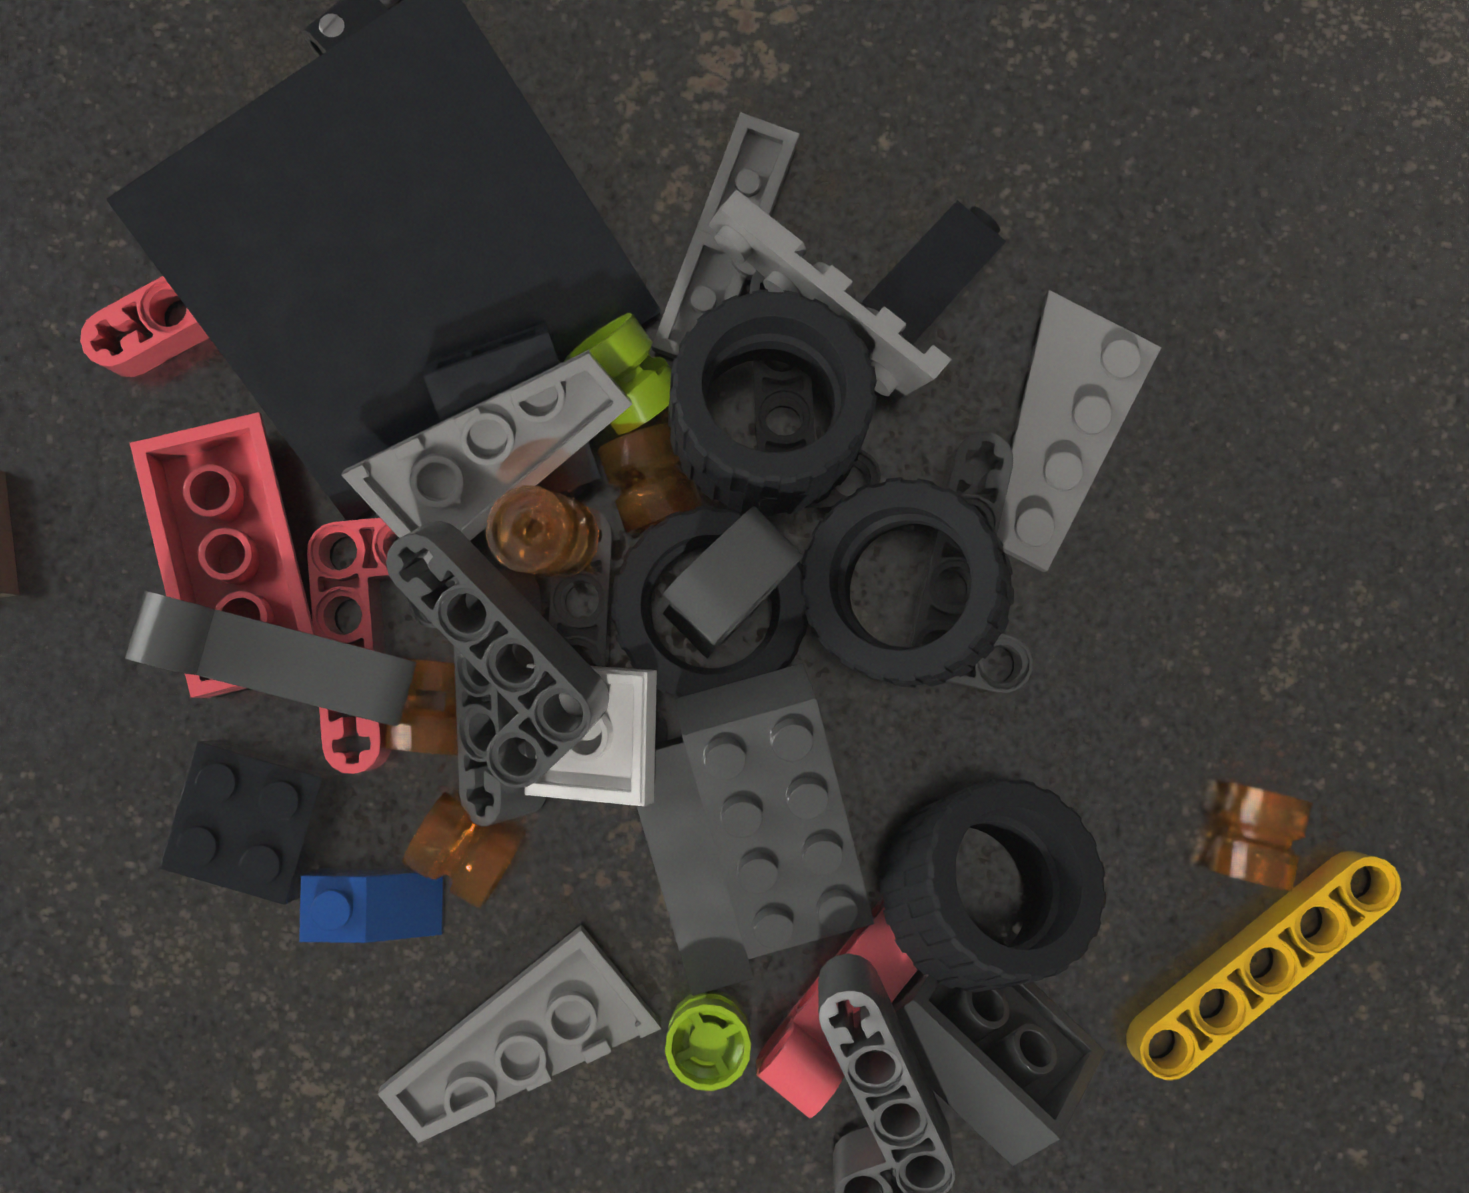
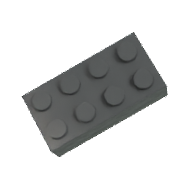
M804 663L676 698L675 704L683 741L747 958H755L874 924L817 699Z

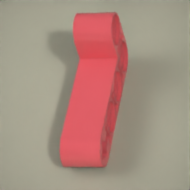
M161 276L94 313L86 320L81 330L80 342L83 352L91 361L120 376L135 377L152 370L209 337L188 309L181 322L177 325L166 327L165 313L168 307L181 299L166 279ZM152 332L153 337L149 338L145 334ZM124 333L126 336L120 340L123 351L117 355L113 353L120 347L117 337Z
M381 518L336 521L322 525L313 533L308 542L307 558L312 623L315 635L386 654L380 581L392 580L388 574L386 560L388 551L398 536ZM349 536L353 539L357 548L356 558L346 569L336 570L330 560V550L338 539ZM353 599L360 606L362 612L361 622L353 632L344 634L336 626L335 612L341 603ZM319 707L322 749L325 759L334 769L342 773L356 774L376 769L386 762L392 750L391 725L360 717H342L340 712ZM357 733L361 737H369L371 742L370 749L364 750L360 754L353 750L347 751L346 738H352Z
M882 896L871 910L874 924L856 929L835 956L853 954L870 961L876 969L892 1003L918 969L913 965V961L906 953H902L894 941L896 938L890 925L887 926L883 913L885 907ZM819 976L771 1035L755 1061L756 1075L808 1118L815 1116L825 1106L844 1078V1074L819 1021ZM853 1007V1014L859 1011L860 1007Z

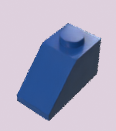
M318 868L301 875L299 942L369 943L442 935L444 933L445 870Z

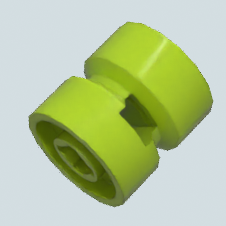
M632 313L624 314L597 330L579 344L564 360L565 362L589 350L631 399L632 405L610 423L618 435L626 434L654 418L669 406L672 369L663 357H651L649 355L653 342Z
M712 990L694 996L690 993L677 1004L669 1020L665 1054L670 1069L680 1082L695 1090L715 1091L730 1086L742 1076L750 1060L751 1029L746 1010L736 998L721 990Z

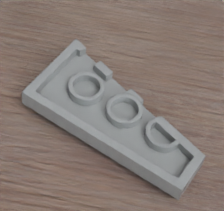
M738 190L719 208L708 224L716 232L714 236L716 243L729 257L739 263L747 261L765 277L763 284L768 289V292H783L784 290L797 292L802 297L811 300L815 298L829 305L828 308L838 316L842 315L853 326V331L859 339H863L869 350L868 357L871 366L875 367L877 383L874 390L884 396L892 394L899 400L933 381L952 360L934 345L923 354L905 340L902 332L906 328V323L885 306L880 312L862 306L855 300L856 295L852 288L853 281L833 265L829 266L822 262H816L813 266L802 258L807 252L804 243Z
M1050 290L1044 297L1040 314L1041 321L1031 353L1023 399L1013 431L1015 432L1011 446L1013 469L997 533L1004 545L1003 550L1005 553L1042 572L1048 571L1162 348Z
M587 350L344 469L341 475L399 538L428 522L442 521L456 527L470 541L632 405V401L592 353ZM430 551L423 558L427 564L433 558Z
M580 925L383 1083L379 1088L378 1095L416 1141L420 1143L494 1108L497 1102L524 1089H527V1091L533 1090L552 1081V1076L584 1061L588 1064L611 1053V1048L637 1036L643 1038L662 1029L661 1021L584 927Z

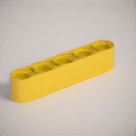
M1344 851L1331 857L1140 1012L1129 1024L1126 1033L1127 1047L1131 1055L1155 1077L1164 1080H1177L1189 1074L1395 905L1401 892V880L1395 867L1385 859L1356 851ZM1365 866L1371 875L1370 888L1365 895L1355 898L1351 891L1350 882L1353 874ZM1318 907L1322 914L1321 928L1314 936L1304 938L1300 928L1302 916L1307 910ZM1263 948H1270L1273 954V964L1270 971L1261 978H1253L1250 973V962L1253 955ZM1212 989H1221L1224 995L1222 1009L1217 1015L1203 1019L1199 1011L1201 998ZM1162 1030H1172L1175 1043L1170 1053L1162 1058H1150L1148 1047L1152 1037Z

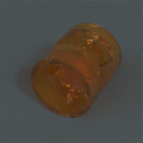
M668 423L647 427L623 435L597 449L609 485L617 486L621 489V493L615 500L626 535L643 533L652 524L654 526L667 519V515L677 511L686 512L696 509L697 506H703L695 482L689 480L686 474L680 470L682 463L678 455H674L670 442L671 427L668 426Z
M522 485L508 490L495 501L487 518L486 536L491 552L501 564L511 570L547 578L564 579L578 574L590 564L598 547L599 530L594 515L582 502L540 486Z
M407 659L415 661L417 664L400 725L398 727L385 724L383 747L410 752L458 755L455 663ZM417 689L445 692L444 710L416 707Z
M1228 782L1220 817L1228 824V829L1215 835L1207 869L1241 880L1292 892L1300 856L1291 846L1293 841L1305 838L1313 803Z
M446 791L435 802L419 826L404 854L402 864L426 879L436 880L444 875L449 876V892L481 910L512 862L523 841V836L501 823L489 826L476 825L471 821L470 814L462 807L461 800Z

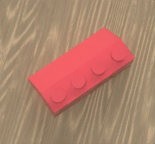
M260 412L131 442L130 447L166 596L315 635L262 414ZM185 674L191 698H212L248 689L198 675Z

